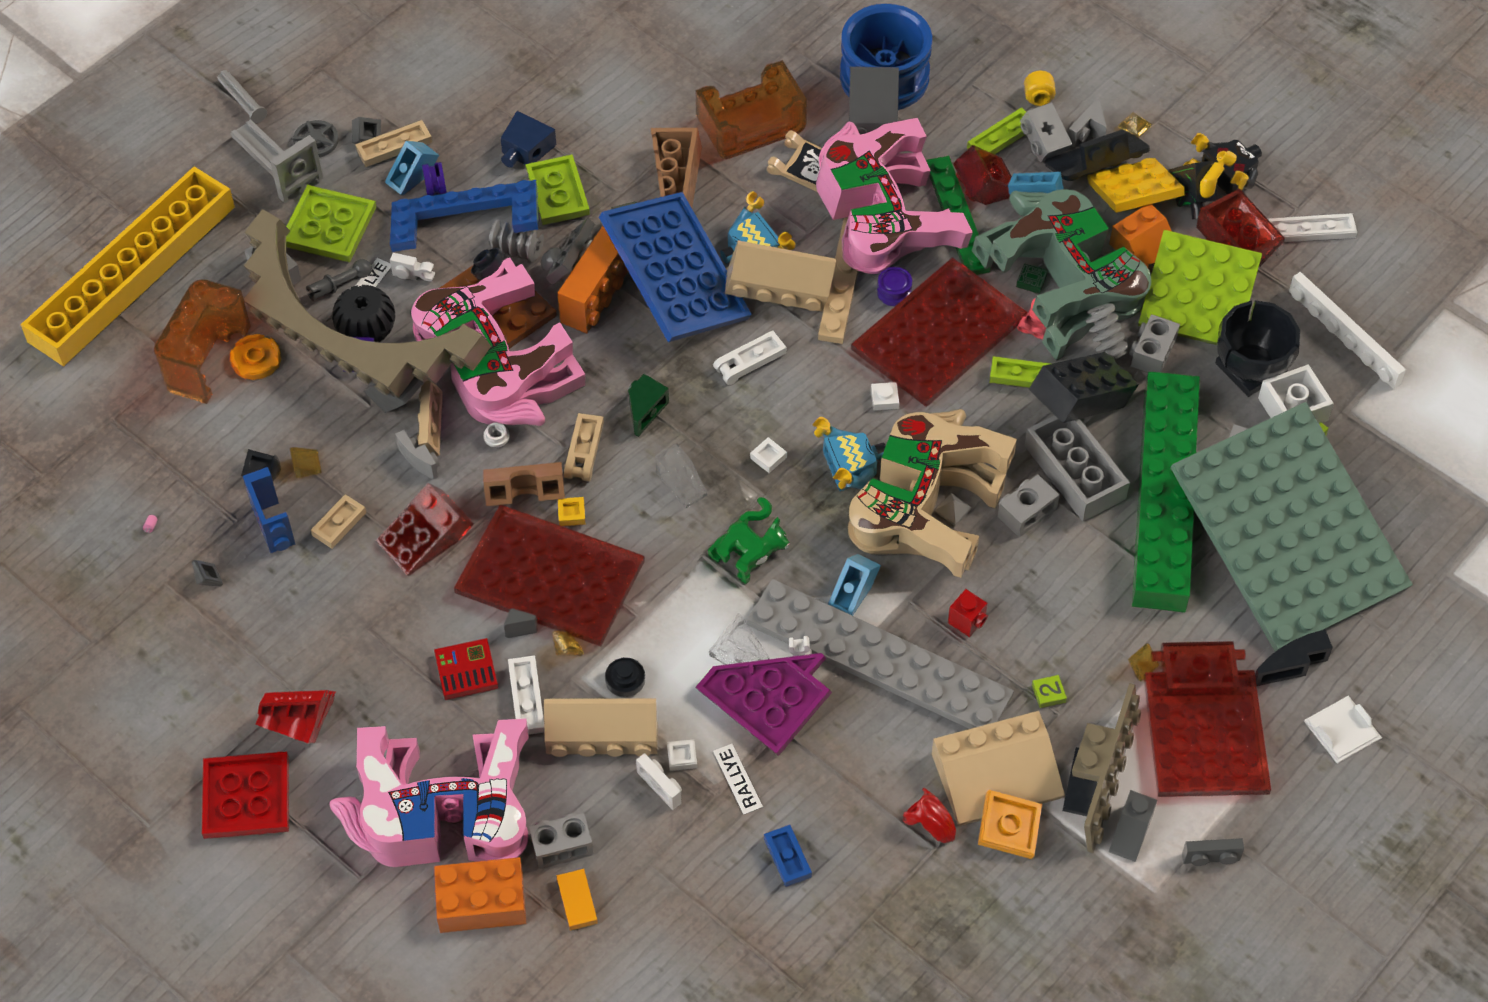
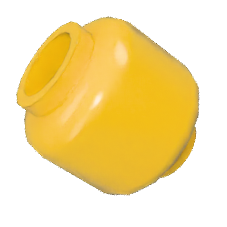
M1038 70L1030 73L1025 78V96L1029 103L1043 106L1054 99L1056 94L1054 77L1049 72Z

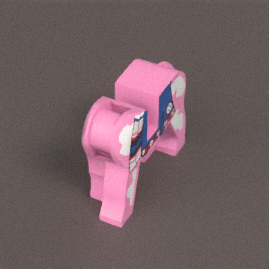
M498 720L494 734L473 735L480 778L442 777L408 784L410 774L420 758L417 738L388 739L386 726L357 728L356 767L364 787L363 800L361 803L356 797L335 798L330 801V809L341 821L348 837L357 846L369 851L378 862L386 866L402 867L440 862V821L455 823L463 820V835L470 861L478 862L517 858L524 852L529 841L525 812L512 791L519 771V755L522 747L528 740L527 720ZM386 749H387V754H386V759H385L384 753H385V751H386Z

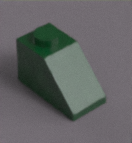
M646 374L633 381L628 389L634 435L638 437L669 404V388Z

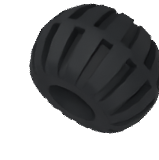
M356 285L351 287V290L347 289L342 292L337 298L333 307L332 320L337 332L343 335L374 338L375 342H381L393 328L395 308L389 296L381 289L374 286L370 287L369 285H362V287Z

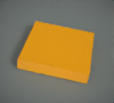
M988 790L985 796L978 845L1032 859L1035 856L1042 804Z

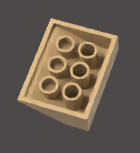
M1039 711L933 739L932 757L958 826L982 820L985 796L988 790L1040 804L1065 797L1049 734Z

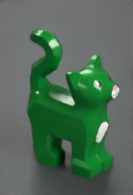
M764 497L757 499L758 504L762 507L761 511H747L742 514L735 523L730 525L728 532L719 537L708 549V555L717 563L721 560L727 563L730 560L732 551L738 554L741 558L735 565V568L739 570L737 578L745 584L750 581V572L765 563L773 552L786 550L790 544L785 531L779 526L780 519L778 517L772 522L764 537L757 535L747 525L749 521H761L771 514L772 505Z

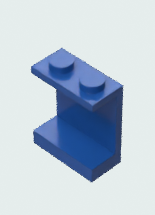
M268 467L244 475L243 479L249 500L270 553L283 551L295 545L286 512L265 519L263 509L279 504Z

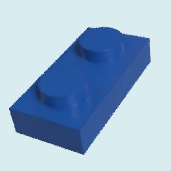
M791 825L764 834L765 843L785 887L812 877V871Z

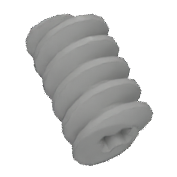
M495 220L489 235L491 248H498L505 254L509 252L511 256L518 255L521 259L528 258L532 262L537 260L543 247V234L537 238L536 230H532L530 235H528V231L514 233L513 228L509 230V222H505L501 228L500 220Z
M1110 303L1087 311V313H1091V316L1086 319V323H1094L1089 332L1098 333L1092 339L1093 342H1101L1095 350L1104 351L1115 359L1128 352L1126 350L1128 344L1122 341L1125 338L1124 333L1118 332L1122 326L1116 322L1119 317L1116 313H1112L1115 310V306Z

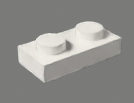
M645 753L636 759L637 773L672 810L677 808L681 804L682 791L678 782L673 778L669 779L663 773L664 770L659 762L655 759L651 760Z

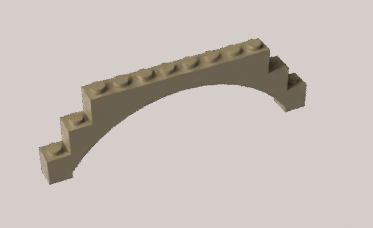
M262 209L244 232L251 239L250 245L256 249L244 265L250 273L249 278L256 283L243 299L250 307L248 312L259 320L262 317L265 318L266 323L277 331L279 328H282L284 334L294 341L297 339L302 340L301 343L310 351L314 352L317 349L320 351L319 354L331 363L334 360L339 362L338 366L350 374L354 371L357 373L356 376L368 385L370 382L374 383L375 388L386 396L390 393L399 398L414 377L422 382L429 380L436 385L451 363L461 369L465 366L473 371L491 347L482 334L465 324H462L458 330L438 337L405 343L364 341L332 330L307 312L295 292L288 271L286 256V236L290 230L276 216Z

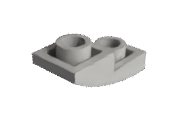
M405 430L395 433L398 449L404 458L425 476L433 480L438 478L437 467L440 464L435 453H430L425 444L418 447L414 437L409 438Z

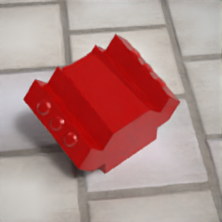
M336 691L265 693L259 703L257 713L259 716L255 725L308 744L315 743L324 719L334 702Z

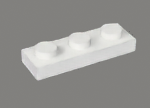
M535 656L508 659L515 718L527 720L528 735L544 733V718Z

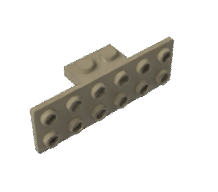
M1129 683L1115 729L1087 723L1072 769L1073 776L1098 782L1084 824L1087 851L1094 853L1096 844L1100 845L1104 835L1103 821L1108 820L1110 817L1112 805L1109 802L1111 796L1117 795L1119 788L1117 777L1119 772L1123 773L1125 770L1127 757L1124 755L1126 749H1131L1134 740L1132 730L1134 725H1139L1141 710L1138 709L1140 695H1136L1135 684Z

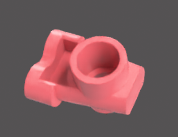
M1034 299L1026 317H1021L1017 329L1022 333L1032 334L1038 339H1043L1046 327L1032 310L1035 302Z

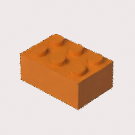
M520 857L434 866L436 912L440 933L527 924L523 870Z

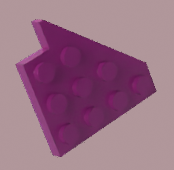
M822 653L713 666L695 687L778 756L832 693L830 689L812 676L826 659Z

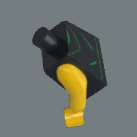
M1220 151L1217 154L1218 162H1200L1192 158L1190 161L1185 162L1183 166L1169 169V172L1184 186L1185 196L1175 198L1177 206H1190L1192 220L1206 218L1205 203L1216 201L1217 179L1224 171V165L1230 167L1235 163L1236 154L1231 151Z

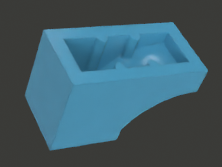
M1061 172L1013 173L1008 184L1009 194L1013 191L1050 193L1063 189Z

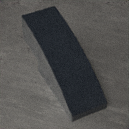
M1326 630L1307 634L1279 648L1257 668L1253 679L1254 687L1306 676L1310 665L1328 661L1333 647Z

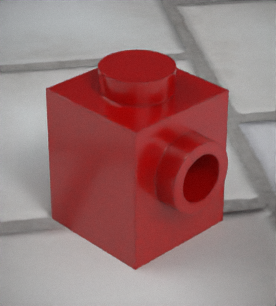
M965 589L949 608L948 624L970 638L976 629H980L988 618L986 614L988 603Z

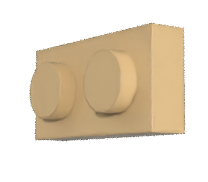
M345 494L311 529L312 536L333 549L366 514V508Z

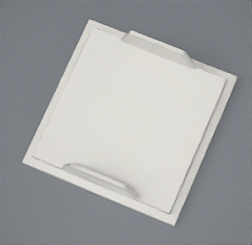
M1349 696L1304 720L1305 724L1337 764L1382 739L1381 735L1372 725V718L1360 704L1356 705Z

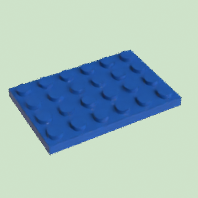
M683 192L603 211L600 214V221L668 342L750 318L752 314L742 297L725 294L727 270Z

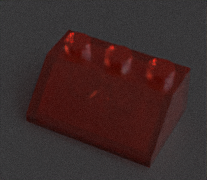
M1241 189L1200 208L1196 228L1209 241L1262 253L1259 267L1285 240L1284 236Z

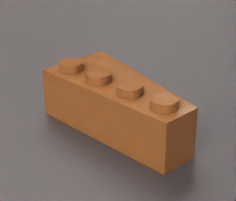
M650 128L661 197L683 192L692 208L702 150L698 128Z

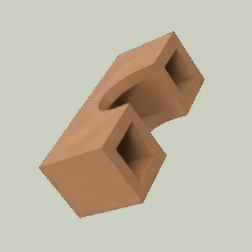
M561 462L483 470L486 506L512 504V499L521 494H535L538 496L539 501L565 499Z

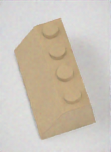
M738 240L727 269L725 294L822 312L829 297L836 259Z
M656 698L544 699L546 754H552L556 757H563L567 754H580L585 757L594 756L595 754H608L613 757L623 754H635L637 756H642L644 753L647 756L657 754L658 720Z

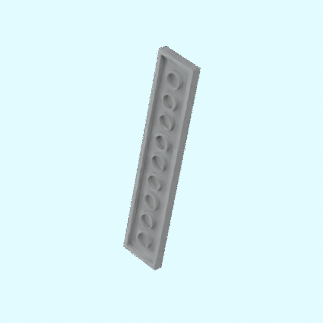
M774 579L771 580L747 618L748 626L789 644V638L793 637L794 640L808 636L812 654L822 653L826 657L825 662L968 729L1000 721L1014 695V690Z

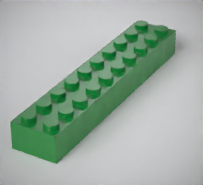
M1148 371L1144 389L1132 607L1186 612L1190 597L1194 509L1170 467L1174 463L1196 453L1199 376Z

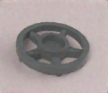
M322 120L306 121V123L297 128L293 136L294 144L310 135L316 141L317 148L328 145V148L318 151L319 157L331 153L336 148L339 140L337 130L333 124ZM313 126H322L324 128L319 130L314 129ZM305 129H309L306 135L299 136ZM330 130L334 134L333 142L325 138V134Z

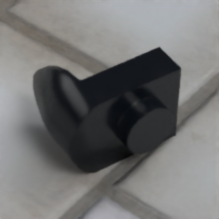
M248 449L241 476L243 477L246 474L268 467L274 481L281 471L279 458L276 455L272 456Z

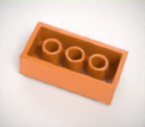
M604 226L601 227L558 291L560 322L586 334L592 326L598 323L600 313L610 305L612 295L615 290L621 288L624 277L629 272Z

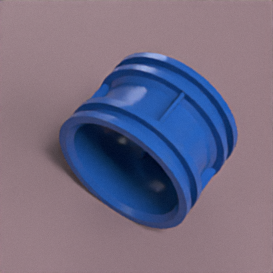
M896 4L871 5L854 13L846 21L842 30L840 82L846 95L850 96V67H899L898 110L916 103L924 95L929 84L932 32L926 20L912 9ZM876 48H882V50L879 51L876 54V56H874L869 51ZM899 51H902L910 57L900 61L896 55Z

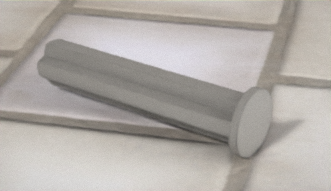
M222 70L221 74L217 76L219 82L250 115V120L254 123L263 121L267 116V110L256 103L230 72Z

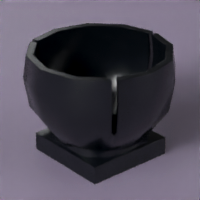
M1252 300L1236 305L1226 314L1219 325L1217 353L1219 356L1216 358L1215 364L1247 397L1261 390L1263 380L1286 373L1299 354L1300 328L1291 313L1274 303L1255 300L1250 320L1249 313Z

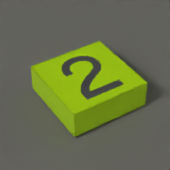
M1059 675L1032 680V688L1039 708L1066 703L1067 697Z

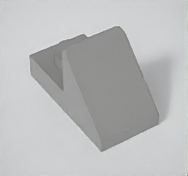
M1095 100L1069 128L1068 136L1072 142L1071 147L1074 149L1081 141L1085 142L1089 135L1094 138L1106 135L1107 127L1100 101Z

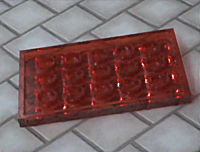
M952 257L851 344V350L891 381L897 382L900 388L927 407L1018 326L1020 320L1026 317L1028 312Z
M499 505L454 586V591L458 595L509 613L510 609H516L536 616L537 624L601 647L645 562V557L504 505Z

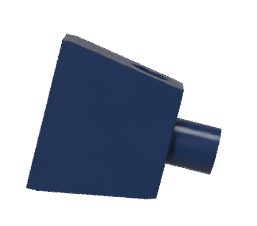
M517 111L501 136V146L504 154L501 157V161L509 168H512L517 161L524 165L537 162L557 145L555 129Z

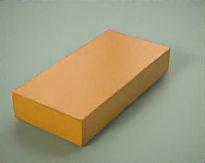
M580 869L556 875L570 931L598 924L585 870Z

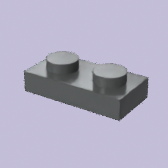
M1243 838L1186 841L1182 852L1183 863L1193 864L1194 866H1203L1210 862L1233 864L1236 861H1240L1244 851Z

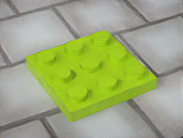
M307 185L286 226L290 230L286 236V247L351 262L374 214L376 201Z

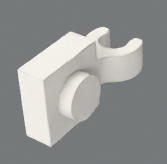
M808 636L794 640L793 637L789 638V651L793 656L812 654Z

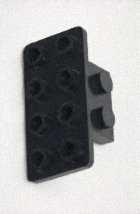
M1121 129L1080 144V148L1045 160V166L1053 172H1061L1063 180L1074 181L1082 175L1097 173L1102 168L1119 165L1122 161L1130 158H1139L1150 151V146L1131 132Z

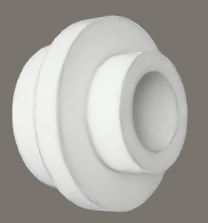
M492 423L484 431V441L491 447H502L509 441V430L503 424Z

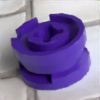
M437 162L433 166L428 164L422 165L427 195L434 196L435 194L447 193L442 163Z
M889 267L883 270L878 276V298L888 306H901L907 303L912 293L913 280L911 274L901 267Z

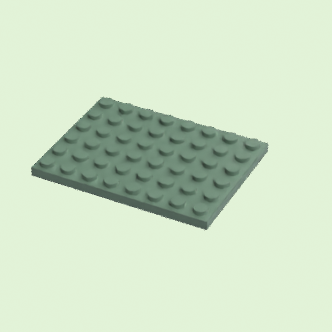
M1307 402L1180 460L1170 467L1275 652L1295 639L1327 629L1413 585Z

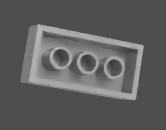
M1054 415L1027 429L1025 448L1082 522L1126 500L1130 482L1080 419L1062 423Z

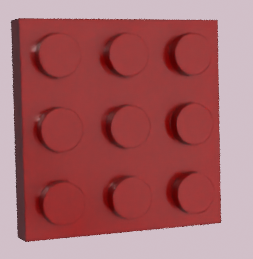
M287 751L203 758L202 836L204 839L289 832V756Z

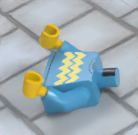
M754 191L750 192L746 197V201L749 204L748 207L742 209L729 229L728 247L720 250V255L726 264L731 261L738 240L787 250H793L796 246L795 242L791 239L792 235L788 232H783L778 237L759 212L754 213V209H760L764 205V200L761 197L754 202L757 198V193Z
M817 418L812 424L814 427H817L814 434L818 438L823 435L825 437L823 441V454L839 492L850 487L862 489L877 474V460L882 458L886 447L885 443L871 446L866 434L839 430L830 426L826 418Z

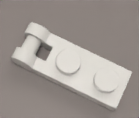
M772 330L718 358L713 363V367L717 372L723 374L722 378L727 385H732L740 377L786 354L787 347ZM732 364H735V365H736V366L733 367V368H730V367H729V366L732 365Z

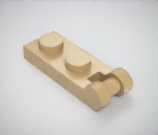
M578 413L564 469V478L573 479V477L582 478V481H591L604 424L602 416ZM576 462L584 463V467H575Z

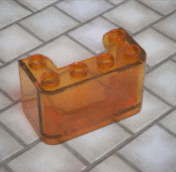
M783 60L765 66L761 73V84L748 87L739 92L719 98V91L714 86H705L695 90L696 116L722 159H730L786 139L785 135L790 130L799 134L805 129L807 124V99Z
M203 279L197 280L189 286L154 347L156 359L166 389L169 392L205 404L208 403L212 396L211 388L205 385L207 380L205 375L201 374V366L217 339L229 342L231 335L241 333V335L246 336L251 327L241 290Z

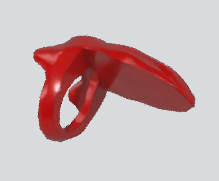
M922 788L924 795L904 812L903 822L907 825H915L920 822L924 829L937 841L942 843L953 842L956 836V828L950 813L934 794L926 788Z

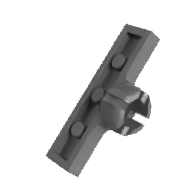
M589 218L572 230L561 249L558 247L550 248L543 254L541 266L546 271L551 268L546 279L553 285L560 279L566 280L573 270L572 267L580 260L578 256L585 250L586 246L584 244L592 237L591 231L595 225Z

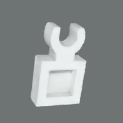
M393 253L391 256L390 264L393 276L401 279L416 280L417 277H420L425 281L433 280L435 272L432 271L433 263H419L416 257Z

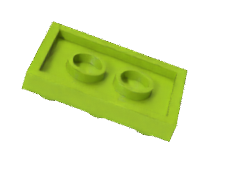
M573 154L526 164L529 181L536 180L538 212L542 225L590 215L589 205Z

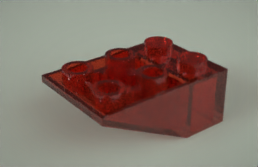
M428 483L379 536L376 542L407 576H410L455 545L474 523L442 489Z

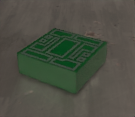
M1024 264L1016 287L1040 294L1048 270Z

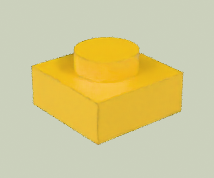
M584 497L558 499L559 526L586 525Z

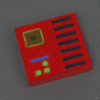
M487 638L434 649L445 700L498 689Z

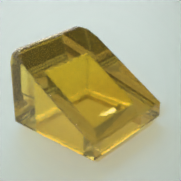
M298 447L290 448L296 478L322 473L317 450Z

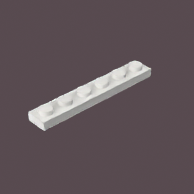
M1301 272L1294 275L1289 289L1292 297L1302 303L1312 316L1317 317L1326 326L1329 332L1334 333L1348 349L1361 358L1366 366L1375 371L1383 382L1390 385L1393 389L1401 385L1406 369Z

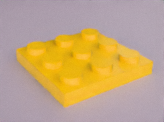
M1145 158L1141 162L1121 164L1117 168L1101 169L1097 173L1088 175V184L1115 213L1185 196L1184 186L1156 158Z

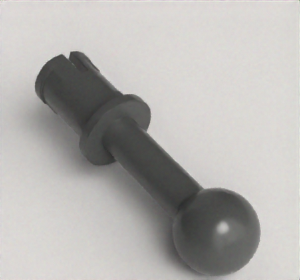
M359 259L353 264L351 269L334 277L326 274L322 280L306 286L307 292L312 291L308 293V296L314 301L327 293H335L337 291L336 286L356 277L364 278L369 276L372 272V266L369 261Z

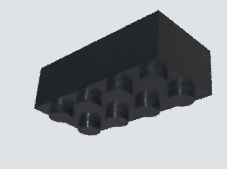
M1101 352L1042 366L1029 390L1062 423L1124 408L1139 384L1132 379L1129 372L1123 370L1115 362L1111 355Z

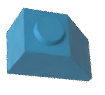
M405 141L385 183L400 195L406 194L424 180L422 165L428 164L433 166L439 154L423 142Z
M860 554L847 558L828 605L853 616L871 590L881 565Z

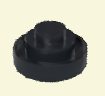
M498 248L483 250L475 257L471 273L478 280L492 275L501 266L505 258L504 254Z
M623 657L614 660L609 664L605 672L607 688L619 697L636 695L645 685L643 666L632 658Z

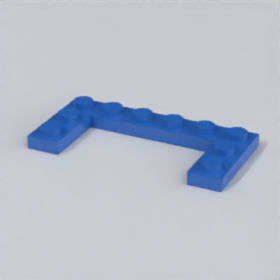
M522 180L517 183L497 184L492 187L472 188L460 192L451 191L440 195H425L421 198L400 199L392 202L391 250L396 252L416 248L417 220L512 206L514 233L538 230V188L536 180Z

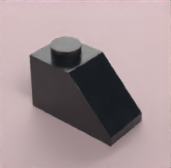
M1076 747L1062 811L1087 816L1097 781L1073 776L1072 769L1079 750Z

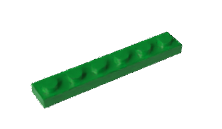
M950 156L926 160L931 170L929 177L941 210L949 209L952 213H964L973 232L968 247L962 249L955 247L966 277L990 273L991 267L985 269L972 252L975 237L979 234Z

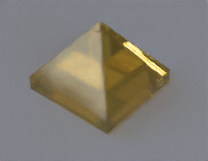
M1132 112L1118 125V128L1129 131L1139 138L1152 124Z
M555 630L552 632L556 655L582 656L584 654L572 633Z
M1148 643L1128 659L1138 681H1142L1159 666Z

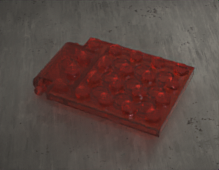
M1234 641L1162 643L1161 651H1151V661L1161 662L1162 672H1145L1143 676L1158 797L1270 795L1271 783L1255 671L1237 670L1236 660H1245L1246 653L1245 649H1235Z

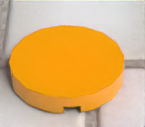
M261 334L248 335L239 339L230 352V363L233 370L244 379L257 380L270 376L278 369L281 362V352L276 341L272 338H266Z

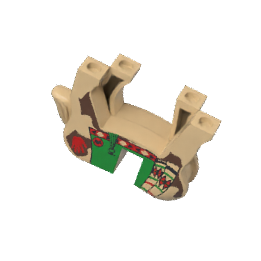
M962 409L930 414L915 412L902 416L895 422L883 452L880 481L872 478L851 501L848 525L850 539L860 550L869 554H914L925 556L942 563L954 576L961 578L964 570L969 571L976 555L979 536L952 530L931 516L936 505L939 486H956L967 489L980 497L987 506L996 508L1004 489L1006 473L1015 454L1017 439L979 426H962L966 419V413ZM985 463L993 465L996 469L986 465Z

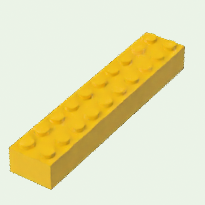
M195 166L190 169L20 324L27 343L64 367L235 208L230 188Z

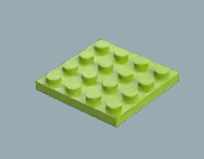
M1164 230L1151 275V286L1145 297L1138 326H1141L1143 322L1147 323L1152 314L1180 324L1177 336L1217 345L1219 325L1222 319L1234 306L1250 301L1262 253Z

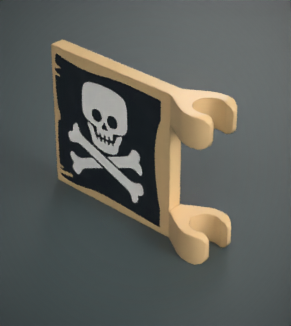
M790 130L785 135L786 140L784 144L788 148L797 150L787 165L778 158L771 157L768 160L767 172L773 175H782L818 192L816 181L820 170L819 154L822 148L804 140L796 132Z

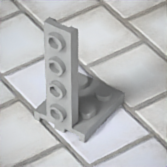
M252 120L247 121L246 124L237 130L230 132L231 137L274 177L278 197L284 203L288 202V196L294 192L302 193L307 184L317 178L319 181L323 179L316 141L310 135L283 151Z

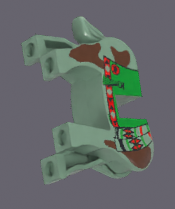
M1061 189L1050 193L1013 191L1009 197L1010 203L1016 212L1023 217L1019 218L1018 221L1001 224L975 237L972 252L985 269L991 267L995 261L1002 272L1005 273L1011 269L1013 263L1019 257L1043 258L1049 273L1059 288L1037 295L1032 310L1046 327L1042 343L1056 361L1063 357L1064 352L1071 344L1081 340L1089 332V329L1094 326V323H1086V319L1091 316V313L1089 314L1087 311L1111 303L1115 306V310L1112 313L1118 315V320L1129 319L1142 309L1145 295L1151 286V275L1147 266L1125 247L1099 258L1109 228L1089 199L1074 190Z

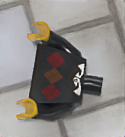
M1196 134L1191 144L1197 146V152H1203L1201 162H1218L1217 154L1220 151H1231L1237 156L1232 166H1223L1224 171L1217 179V185L1231 197L1239 190L1252 189L1258 176V158L1262 156L1258 145L1253 144L1246 148L1239 140L1212 143L1209 142L1204 134Z

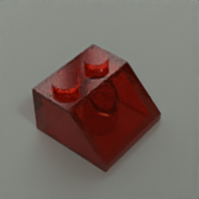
M972 145L953 162L957 171L956 176L965 186V194L971 201L988 205L1009 199L1008 184L1012 176L1001 157Z

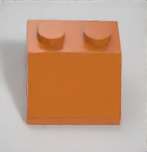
M1149 204L1112 226L1109 245L1115 250L1125 247L1148 268L1149 264L1155 263L1163 231L1172 230L1166 217L1152 204Z

